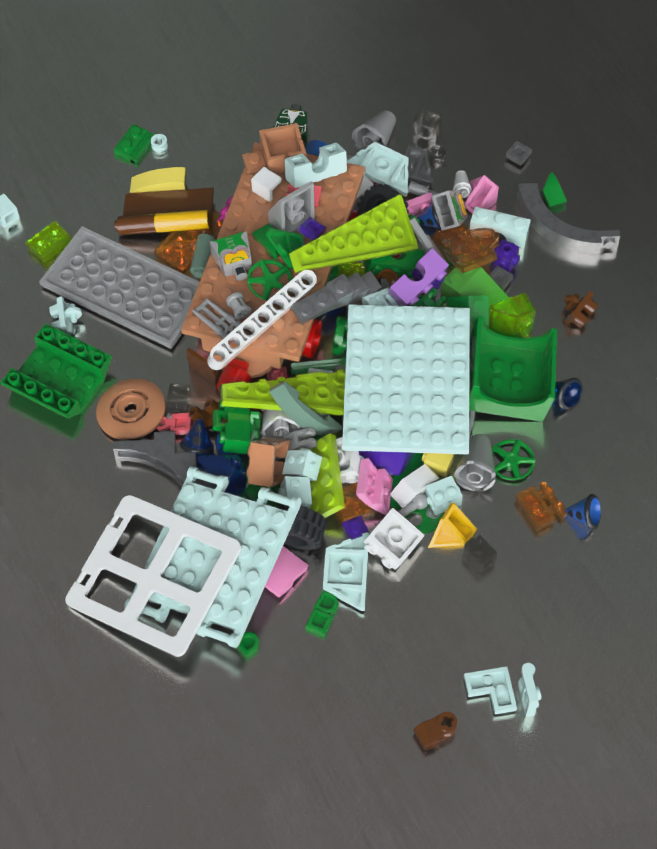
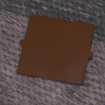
M188 348L186 350V358L189 368L216 386L218 383L216 370L209 367L205 358L191 348Z

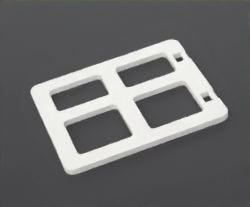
M128 495L121 500L112 520L99 538L78 579L68 592L65 601L69 607L179 657L187 651L239 556L242 546L234 538ZM133 515H139L169 528L167 536L147 569H142L111 555ZM120 517L123 519L118 529L114 528L115 523ZM185 536L222 551L202 590L198 593L162 577ZM103 569L138 584L128 605L121 613L87 598L88 592ZM85 575H91L86 585H81ZM154 592L190 607L186 619L174 637L138 621L142 610Z

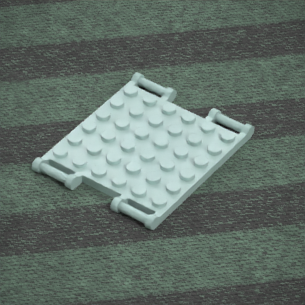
M190 466L187 471V478L171 512L234 538L242 546L239 556L196 633L202 637L209 636L226 642L229 646L237 648L300 509L301 498L295 496L292 498L270 492V489L262 487L258 493V500L255 502L225 493L229 483L227 476L213 475L200 471L197 467ZM196 479H201L217 484L216 489L195 484ZM268 500L287 505L289 509L285 511L268 506L266 503ZM163 527L144 569L150 566L167 536L169 528ZM185 536L162 577L198 593L202 590L222 551ZM136 584L131 597L125 602V608L136 591L138 584ZM154 592L148 601L161 605V607L157 610L145 605L141 613L154 617L156 621L164 622L170 609L188 614L190 607ZM214 623L234 630V633L230 635L210 627Z

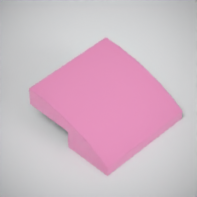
M369 458L361 459L356 495L369 507L387 515L390 507L393 479L385 468L376 469Z
M283 546L265 587L277 597H281L292 587L293 582L307 571L308 564Z

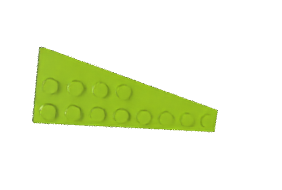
M397 195L289 253L295 273H299L304 270H315L411 252L419 249L402 195Z
M340 369L334 373L316 372L296 375L294 378L285 379L284 377H278L277 380L270 381L260 379L259 382L245 383L244 381L222 384L221 404L228 407L283 411L272 397L270 388L285 381L299 392L298 399L315 413L344 416L346 371Z

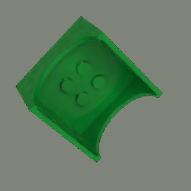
M478 316L471 332L469 343V411L543 422L555 399L557 329L551 328L547 333L537 337L514 338L493 332L484 324V317Z

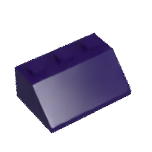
M359 451V455L364 457V459L369 458L376 468H385L390 475L394 476L401 475L406 471L415 454L414 452Z

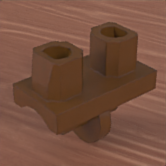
M589 291L580 300H578L580 296L577 293L566 295L564 298L566 306L564 308L567 311L572 309V311L563 322L567 325L572 322L579 328L584 325L588 317L581 312L582 309L591 315L598 307L596 302L591 299L594 294Z
M210 398L204 403L203 410L198 406L190 408L189 417L193 420L192 428L194 429L196 425H200L202 429L205 427L213 428V411L218 410L219 402Z

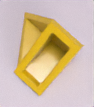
M451 503L442 516L428 548L467 546L477 528L454 503Z

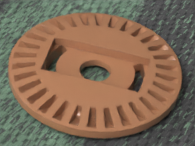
M135 378L123 380L112 385L102 394L97 403L96 418L101 429L109 436L120 440L138 439L151 433L161 423L166 411L165 398L161 390L150 381ZM134 404L137 408L133 413L125 412L126 406Z

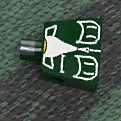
M292 104L291 109H282L273 128L297 123L301 140L306 145L307 112L301 111L302 107L299 104Z

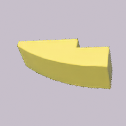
M186 167L156 169L133 176L131 178L130 193L185 190L187 179Z

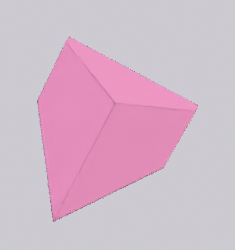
M483 175L470 181L472 190L464 203L467 210L473 214L475 207L489 209L497 203L499 186L491 179Z

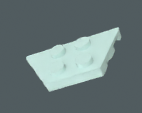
M374 142L366 149L357 152L356 156L349 160L346 159V163L366 167L365 176L378 184L389 185L407 197L408 157Z
M367 532L363 533L359 538L353 540L350 538L341 544L327 547L324 565L323 590L361 611H365L368 551L365 548L366 544L363 542L369 536Z

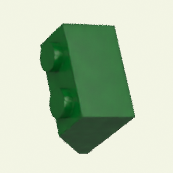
M489 296L447 297V307L470 308V335L478 316L484 317V324L489 328Z

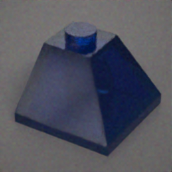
M205 455L197 457L199 463L208 473L228 477L229 483L227 488H244L246 486L247 468L243 465L242 459L237 455Z

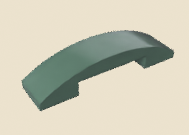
M283 381L270 388V393L279 407L302 428H315L316 435L326 436L329 433L334 434L342 430L343 426L329 415L322 418L298 399L299 392L287 382Z

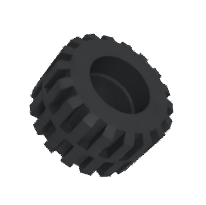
M377 184V187L371 186L370 190L367 189L364 192V196L361 195L359 198L361 199L360 203H357L359 216L402 194L386 184ZM402 195L407 213L409 214V210L407 209V207L409 206L408 202H406V198Z
M279 505L277 508L288 511L289 506ZM300 506L284 544L298 549H318L321 546L327 520L318 512Z

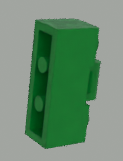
M220 398L218 410L213 411V430L220 431L219 443H222L224 452L247 454L251 442L250 408L222 406Z

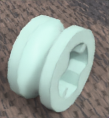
M156 134L151 138L153 151L161 153L168 148L165 135Z

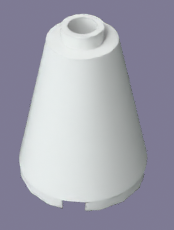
M264 409L260 431L262 438H278L293 431L301 430V426L290 419L284 411Z

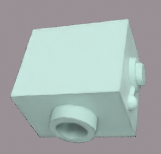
M306 448L288 450L282 474L288 477H310V481H317L322 457Z
M285 476L278 494L291 498L294 496L301 498V506L310 508L312 505L310 477Z
M452 476L425 486L427 502L435 516L446 512L451 503H454L457 507L461 506L462 494Z

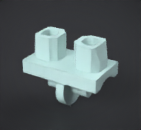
M62 296L58 297L57 304L49 307L51 316L54 319L59 317V320L52 322L51 326L69 335H74L73 323H76L77 319L82 316V310L75 307V304L64 302Z

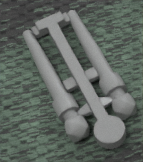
M208 298L192 311L206 325L213 329L215 334L221 336L222 339L233 331V327L237 328L241 324L233 315H229ZM209 304L223 317L221 319L206 308ZM203 311L207 316H209V317H210L212 320H214L216 323L214 324L213 322H211L208 318H206L205 316H203L200 312ZM226 319H227V322H228L229 324H231L230 326H228V325L224 322V321H226Z

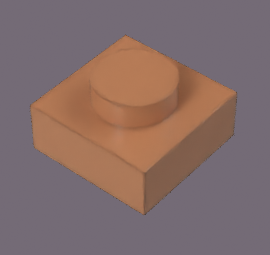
M261 150L242 154L247 174L259 172L263 167L266 168Z

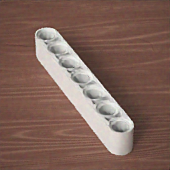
M304 270L219 342L208 356L207 362L209 367L214 370H220L287 313L292 305L310 293L317 281L315 273L311 270ZM302 279L307 280L310 285L304 284ZM287 292H293L296 297H290ZM273 304H278L281 310L275 309ZM258 317H264L267 322H261ZM243 330H250L252 335H246ZM234 342L238 348H232L228 343ZM213 355H220L223 361L215 360Z

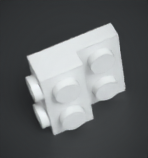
M343 437L338 438L336 443L342 483H357L361 459H364V457L359 455V451L342 450Z
M392 508L363 543L366 544L365 548L369 553L377 554L382 558L381 562L385 567L396 570L425 535Z

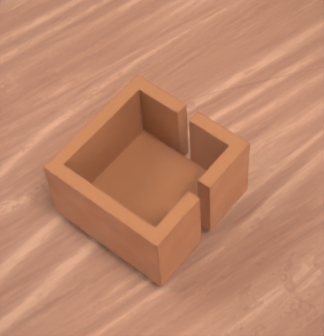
M297 123L259 131L260 146L266 168L275 174L284 173L286 158L301 153L306 157V150L303 140H301Z
M265 437L251 442L248 448V456L250 457L247 468L248 484L273 487L282 483L285 475L282 474L285 461L275 460V457L286 458L287 451L290 448V440Z

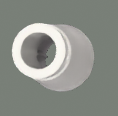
M458 171L455 174L453 191H460L462 198L469 196L472 188L466 172Z

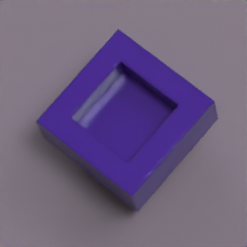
M309 217L300 225L298 232L314 241L324 233L326 227Z
M361 515L342 522V527L348 539L359 538L366 532L370 535Z

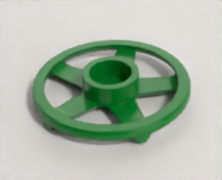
M261 259L250 268L247 275V284L256 297L268 301L272 289L277 288L281 290L285 286L278 279L286 273L290 282L292 275L288 267L275 260ZM266 264H273L281 269L271 273ZM260 266L263 276L251 277L252 272ZM251 283L262 284L264 287L263 296L253 289Z
M520 439L503 440L492 447L493 454L497 452L503 457V461L494 466L495 473L499 477L514 481L523 479L532 472L535 465L534 453ZM504 444H514L510 452L500 448ZM520 446L528 451L530 457L519 456ZM531 463L529 470L521 475L519 464ZM507 467L512 469L515 477L504 476L498 471Z

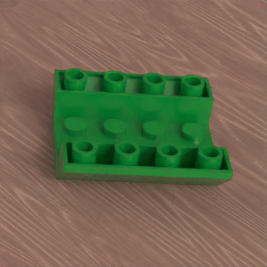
M45 323L34 337L36 348L19 370L11 367L0 384L66 418H71L83 413L104 384L112 356Z

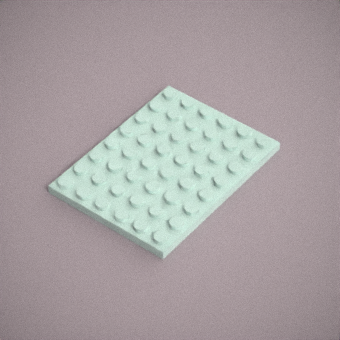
M349 304L342 450L469 454L470 308Z

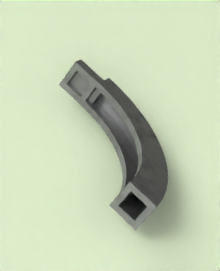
M520 183L518 185L517 198L524 217L531 219L530 225L533 229L551 243L570 251L585 254H600L601 248H618L620 230H586L567 224L557 218L546 207L541 199L538 183Z

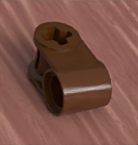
M443 712L417 725L413 731L424 750H428L454 735L457 728V718L451 712ZM446 721L447 724L451 723V727L448 728L447 725L443 726V722Z

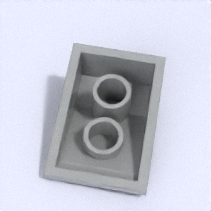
M310 181L280 199L268 211V221L274 229L294 233L299 230L300 225L309 217L315 220L314 183Z

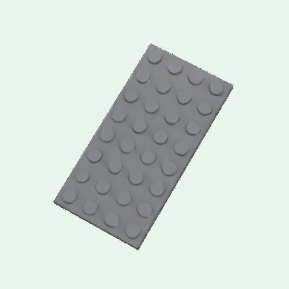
M83 226L39 281L40 286L170 349L173 348L182 335L181 328L199 285V281Z

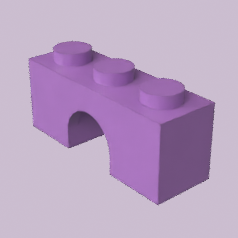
M432 248L416 265V268L422 274V280L411 281L404 274L390 287L388 294L400 306H413L420 300L418 298L420 294H427L433 288L432 283L435 280L441 281L447 275L446 270L449 264Z

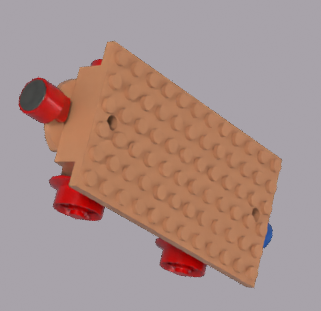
M312 140L307 143L305 147L306 158L311 164L318 159L320 154L319 148L328 145L327 143L320 140ZM254 142L251 152L261 150L260 143ZM346 163V172L313 182L315 186H322L319 206H314L315 220L326 227L321 236L359 216V211L353 210V206L365 175L366 167ZM244 168L217 239L247 232L252 266L261 259L274 260L266 254L265 248L254 240L252 232L268 224V211L280 199L284 198L286 193H292L288 191L290 183L286 180L285 172L276 174L281 177V182L272 190L273 200L268 202L252 191L251 179L258 172L247 174L246 168ZM302 234L305 245L312 242L311 239L306 238ZM277 252L278 259H276L275 261H278L283 265L287 266L284 260ZM210 254L181 328L182 334L201 338L203 350L211 352L223 339L192 312L193 309H196L208 298L229 315L234 316V311L227 305L226 300L231 294L241 292L246 305L250 306L252 310L246 318L237 319V321L243 323L267 301L256 297L251 292L247 284V278L238 281L235 275L224 276ZM266 264L271 273L281 269L279 266ZM260 266L252 272L251 277L263 276ZM333 266L311 270L315 273L317 281L310 293L304 298L326 286ZM288 268L292 279H294L299 273H295L294 269ZM286 273L278 279L283 285L289 283ZM302 279L304 284L310 285L307 280ZM251 283L253 289L263 296L264 287L262 284ZM277 288L272 289L268 298H272L280 290ZM293 292L288 293L290 297H296ZM209 304L206 308L221 319L223 317ZM273 304L275 309L281 310L278 304ZM290 309L222 368V373L216 387L217 390L221 393L222 384L244 381L245 383H250L251 378L265 375L271 371L272 367L280 369L285 359L290 360V362H299L301 356L313 358L322 338V321L312 319L301 325ZM203 311L200 312L203 316H205L206 318H208L211 322H213L214 324L216 323V322H215L214 320H212L209 316H207ZM258 317L261 322H267L264 317ZM227 319L224 321L228 326L231 325L227 322ZM243 330L246 335H252L250 330ZM228 343L230 347L238 348L236 343ZM213 355L215 360L223 361L220 355Z

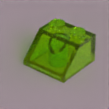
M524 292L490 305L489 329L495 333L514 338L529 335L533 329L536 310L526 293Z

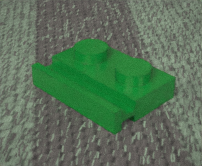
M132 124L113 149L114 154L138 163L150 147L151 138L155 133H150L148 130Z

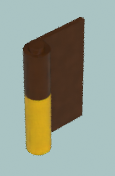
M214 188L125 194L123 216H118L117 220H115V231L119 235L210 229Z

